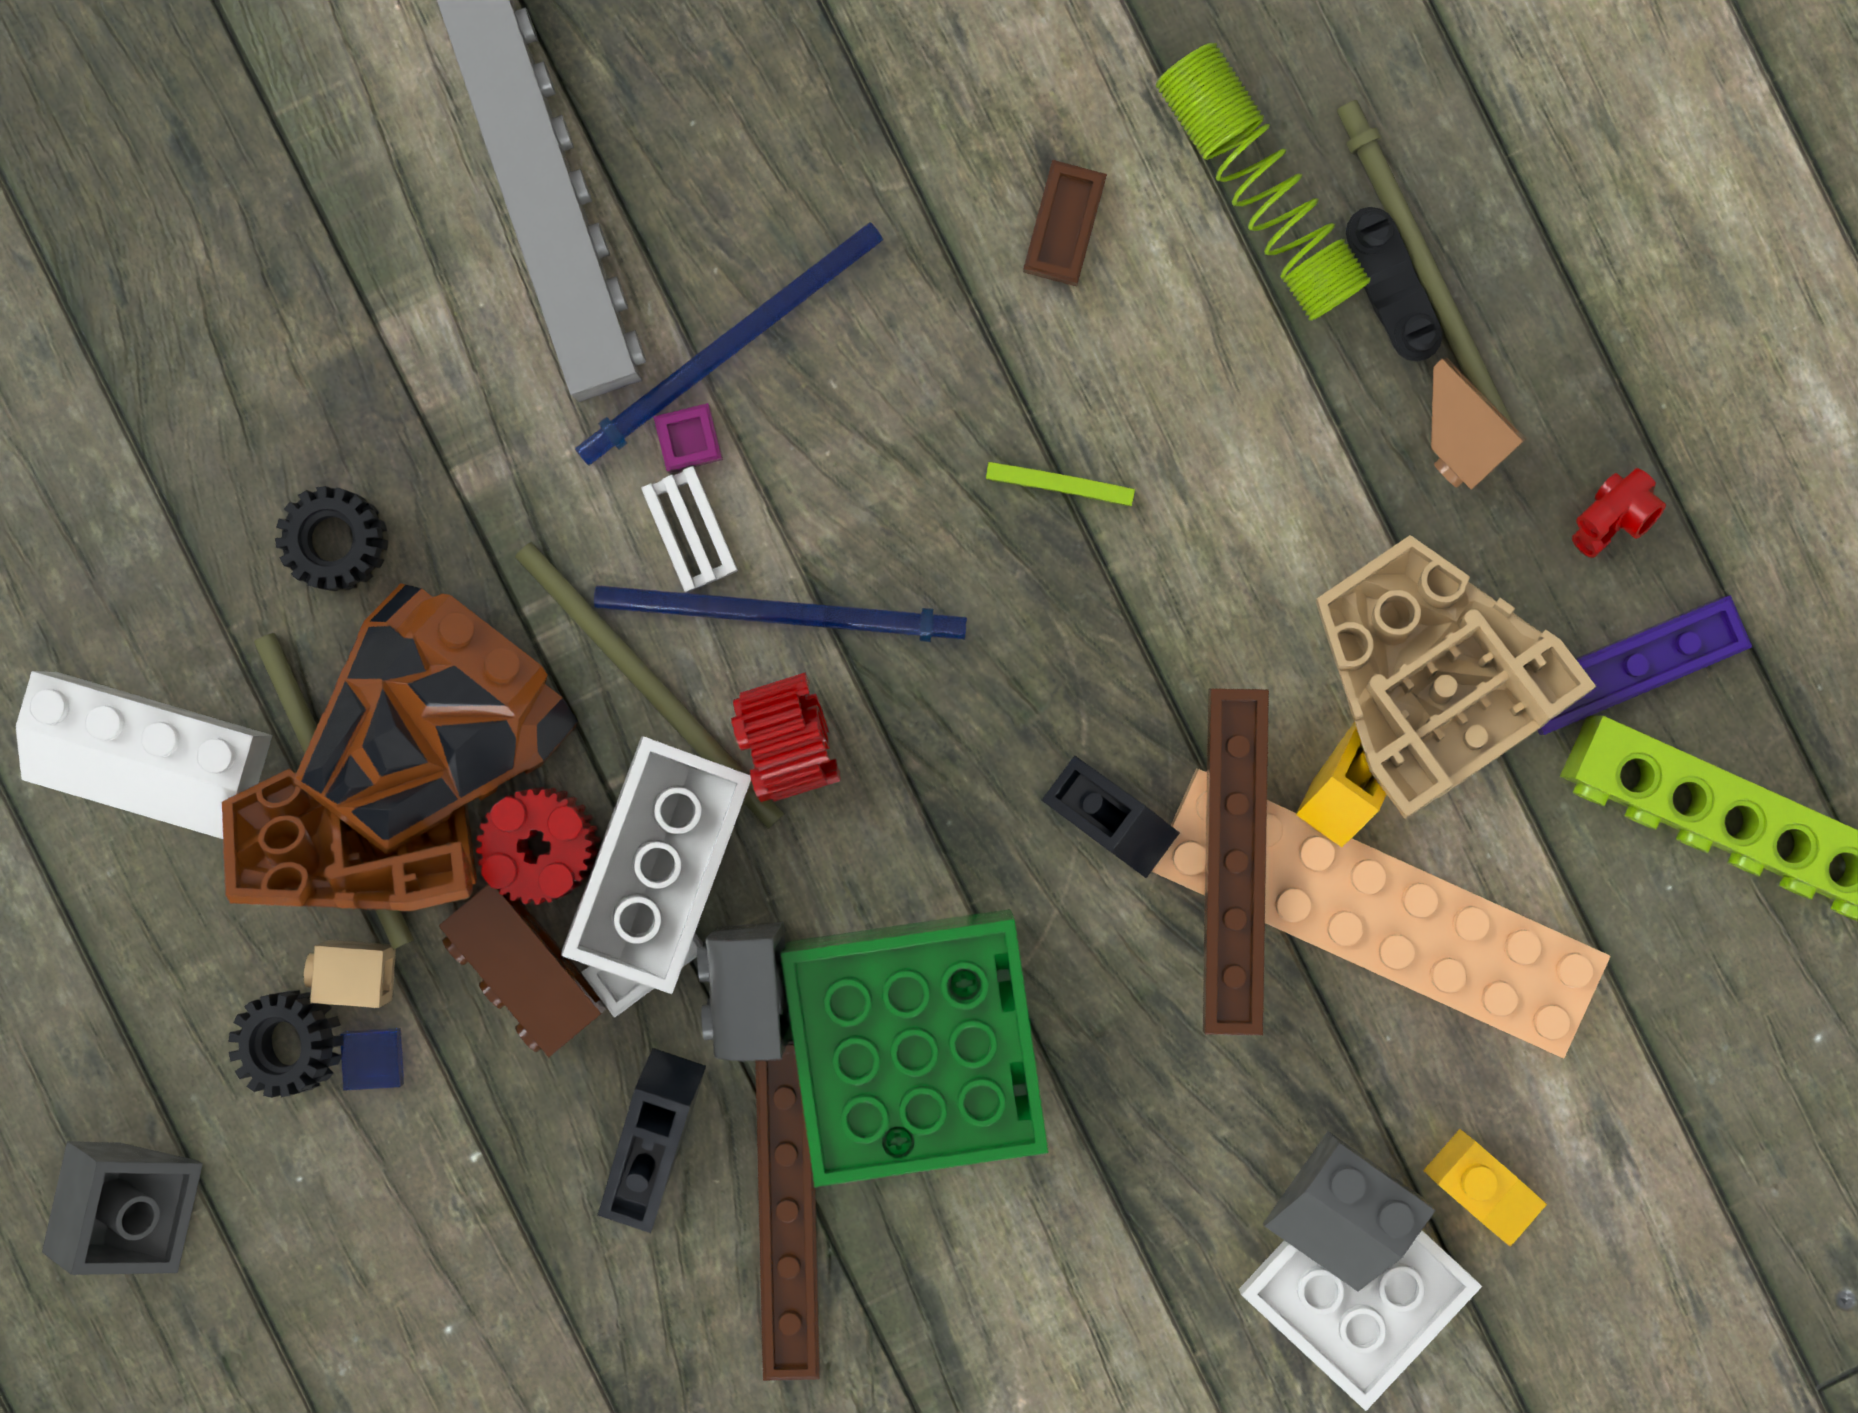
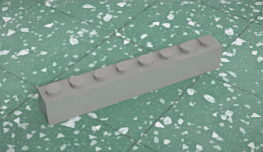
M437 0L570 395L578 402L642 381L638 365L646 363V357L636 330L626 333L619 312L628 309V304L618 277L610 279L607 277L601 258L609 256L610 251L599 222L592 225L589 224L583 205L592 202L590 191L582 170L571 171L565 151L574 148L573 141L563 115L553 118L547 97L556 95L545 62L542 61L535 64L529 44L538 41L527 8L517 10L514 0Z

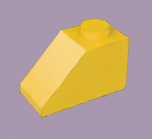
M1355 721L1312 780L1296 813L1298 817L1311 825L1316 831L1322 833L1340 847H1343L1380 810L1387 795L1370 772Z
M1461 1129L1456 1132L1423 1170L1443 1190L1510 1247L1547 1205L1519 1178Z

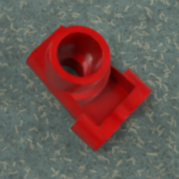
M1639 468L1634 469L1625 478L1618 473L1609 477L1596 493L1594 498L1596 501L1576 519L1579 530L1572 535V541L1576 548L1587 557L1595 558L1611 542V538L1621 528L1635 539L1643 536L1656 523L1666 507V503L1653 494L1656 486L1655 480L1647 472Z

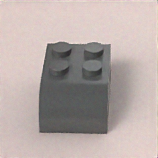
M784 922L716 927L706 937L703 947H698L697 965L699 981L709 982L710 998L707 999V1005H702L701 1009L702 1033L704 1040H713L715 1058L732 1061H759L782 1058L792 1034L781 952L785 947Z

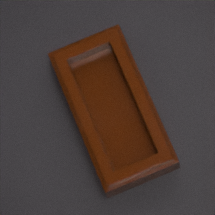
M1052 160L1023 273L1077 287L1107 174Z

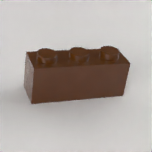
M488 884L439 925L446 935L442 942L457 962L461 965H466L469 962L483 980L479 982V987L487 999L499 1009L506 1006L518 1020L519 1024L515 1026V1029L524 1043L534 1052L542 1049L550 1057L601 1015L607 1007L569 958L562 956V949L527 907L522 904V901L520 899L512 901L510 900V893L501 895L499 894L500 889L492 888Z

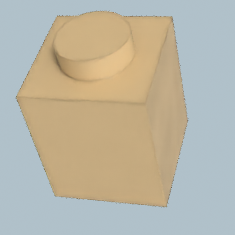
M328 940L315 945L314 953H309L304 968V984L306 987H311L310 1003L380 1008L391 1002L396 949L393 950L390 944Z

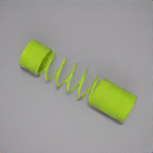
M1208 43L1189 53L1170 67L1157 80L1156 88L1159 89V93H1162V98H1165V103H1168L1171 111L1175 112L1174 116L1178 117V122H1181L1184 131H1187V136H1190L1193 145H1196V150H1200L1199 154L1203 155L1202 158L1204 160L1212 159L1239 146L1219 167L1216 173L1217 181L1227 182L1258 169L1236 191L1232 198L1233 206L1248 205L1275 193L1252 216L1248 224L1249 230L1259 231L1295 215L1270 239L1264 250L1265 255L1283 253L1314 238L1289 261L1280 276L1284 280L1283 282L1287 283L1286 287L1290 288V292H1293V297H1296L1299 306L1303 307L1302 311H1306L1305 316H1309L1308 320L1313 321L1365 287L1370 282V278L1367 277L1364 268L1360 267L1361 263H1357L1358 258H1354L1355 254L1351 253L1352 249H1349L1348 244H1345V239H1339L1325 247L1287 274L1300 258L1334 229L1335 224L1329 223L1283 247L1270 250L1273 244L1290 227L1318 204L1319 199L1313 198L1273 220L1253 226L1262 213L1302 178L1303 174L1298 173L1256 196L1237 201L1243 191L1258 176L1286 153V149H1280L1239 172L1221 177L1225 168L1247 146L1267 131L1270 124H1264L1256 129L1263 122L1264 115H1261V110H1257L1258 105H1254V100H1251L1248 91H1245V86H1242V81H1239L1236 72H1233V67H1229L1230 64L1226 62V57H1223L1220 48H1217V43Z

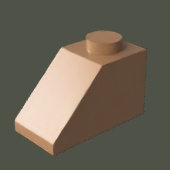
M1443 358L1433 367L1431 449L1440 457L1434 463V466L1456 488L1464 482L1472 490L1527 438L1448 358Z

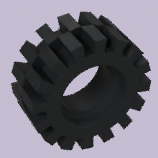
M327 486L316 487L317 491L315 492L306 490L300 493L298 496L301 500L297 503L289 502L284 510L289 514L285 520L279 518L276 528L282 529V538H275L276 548L283 550L284 556L279 557L283 566L291 568L293 571L291 575L298 581L306 582L308 586L324 590H350L357 588L356 584L359 582H368L374 577L370 572L375 567L381 568L384 559L380 558L382 549L388 550V540L383 539L382 533L387 531L385 522L379 520L377 516L380 512L374 505L367 503L365 498L337 487L336 489ZM327 518H341L349 525L352 531L353 542L351 549L339 560H323L317 555L312 545L314 529L321 521Z
M292 990L261 996L259 1000L251 1001L244 1007L248 1012L237 1014L233 1021L242 1029L230 1032L228 1042L239 1043V1050L229 1052L231 1062L242 1061L243 1066L235 1070L239 1079L252 1077L246 1087L253 1092L264 1090L263 1096L273 1098L281 1095L282 1098L312 1090L321 1086L319 1082L328 1080L334 1074L328 1067L338 1065L342 1057L341 1054L334 1053L332 1050L334 1047L344 1045L343 1035L333 1036L332 1028L341 1026L338 1016L325 1017V1014L332 1009L329 1004L310 1003V992L300 994V990ZM281 1022L292 1024L300 1037V1056L292 1065L281 1063L272 1047L274 1028Z

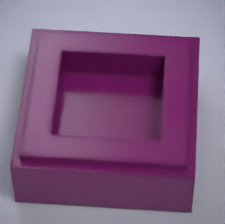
M708 403L653 416L668 473L684 470L691 466L697 467L723 460L711 408Z

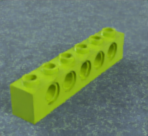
M1591 715L1586 717L1560 777L1576 784L1572 792L1573 794L1601 806H1605L1607 800L1611 799L1628 807L1624 816L1636 823L1657 830L1659 823L1662 822L1679 830L1676 837L1677 841L1709 853L1713 845L1731 854L1727 861L1730 865L1757 876L1761 875L1763 869L1782 876L1779 883L1781 888L1811 900L1815 892L1834 900L1830 908L1831 910L1858 921L1857 829L1606 716ZM1632 759L1638 764L1641 777L1639 783L1633 789L1628 790L1622 784L1620 774L1624 764ZM1685 783L1691 791L1692 801L1687 810L1679 813L1673 805V793L1679 785ZM1737 807L1742 813L1743 825L1737 834L1731 836L1725 828V817L1732 808ZM1788 830L1794 838V848L1788 857L1782 859L1777 850V842L1781 834ZM1840 854L1845 861V872L1838 881L1834 882L1829 873V866L1832 859Z

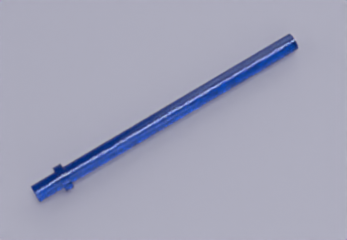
M871 222L866 224L615 418L610 420L608 417H605L598 423L601 428L579 444L575 450L585 463L590 466L614 446L618 450L628 444L625 438L882 242L883 238Z
M596 585L594 593V607L603 609L920 636V642H931V637L965 640L967 617L933 614L934 609L922 608V613L599 585Z

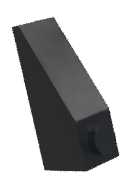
M652 1048L634 1089L598 1216L651 1233L694 1108L706 1065Z

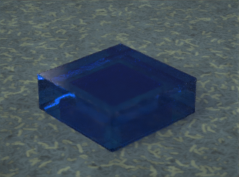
M401 1028L345 1031L340 1034L344 1038V1045L341 1046L343 1091L395 1088L404 1085Z

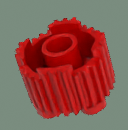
M806 672L741 692L740 698L733 700L736 716L731 717L735 738L741 751L749 748L752 749L751 756L755 768L750 769V776L754 791L760 802L770 799L775 802L840 782L841 777L837 759L830 760L827 749H830L827 720L817 694L810 695V681Z
M543 787L515 792V794L504 797L492 806L491 812H487L485 815L489 821L480 825L484 834L478 835L476 839L482 843V846L476 849V853L483 856L478 861V864L482 866L481 875L490 887L500 889L499 894L501 895L510 893V900L512 901L522 898V904L534 901L535 905H538L545 901L549 903L562 898L582 885L581 881L590 875L588 869L594 865L595 860L593 857L599 851L595 844L601 841V837H597L594 834L598 830L597 826H590L589 822L593 818L592 815H584L583 812L586 807L584 805H575L577 798L574 796L567 798V791L556 792V788L544 789ZM540 831L544 833L542 841H550L551 850L536 858L532 854L533 850H529L528 840L531 837H535L537 832Z

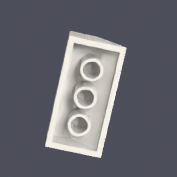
M31 672L16 723L22 780L223 839L222 801L259 783L272 739L270 734L59 672Z
M641 737L564 942L562 956L672 994L748 790L751 776L647 737Z

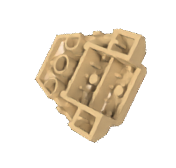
M1411 535L1316 599V605L1342 680L1370 772L1404 819L1455 788L1539 730L1551 719L1596 687L1559 638L1546 629L1542 633L1513 613L1515 608L1502 598H1499L1498 601L1491 598L1468 582L1469 575Z

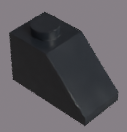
M1075 755L1041 800L1145 878L1148 877L1180 834L1179 831L1147 806Z

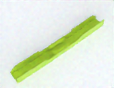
M988 462L986 479L991 481L1072 494L1123 506H1132L1135 489L992 462Z

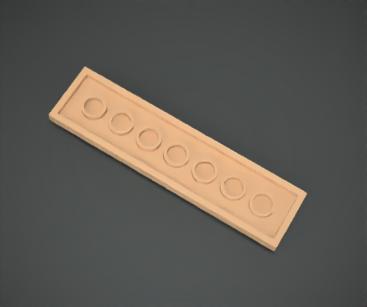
M1196 768L1171 823V826L1179 831L1180 834L1152 872L1205 896L1207 772ZM1267 800L1266 924L1563 1059L1565 1058L1611 957L1610 955L1351 838L1343 847H1340L1328 837L1316 831L1311 825L1298 817L1295 812Z

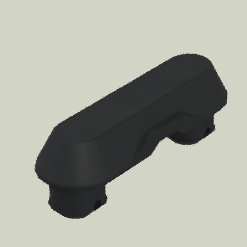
M1367 207L1360 209L1348 221L1345 234L1349 248L1355 254L1354 258H1358L1357 263H1361L1360 267L1364 268V272L1370 278V282L1364 288L1372 307L1385 327L1393 347L1400 356L1406 360L1416 362L1427 360L1437 352L1441 345V326L1428 296L1417 278L1398 228L1391 216L1381 208Z

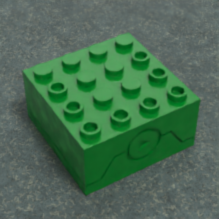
M1011 909L793 940L786 943L781 952L815 1187L1049 1153L1016 925Z

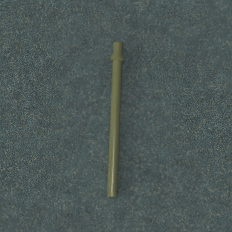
M1357 100L1341 106L1336 111L1350 138L1346 145L1351 154L1357 152L1385 212L1394 220L1411 258L1417 278L1428 296L1463 374L1513 424L1378 144L1382 137L1377 127L1370 128Z
M532 542L528 543L516 554L515 558L701 758L747 774ZM750 781L741 808L746 805L769 829L784 813L771 799L760 802L754 791L752 781Z

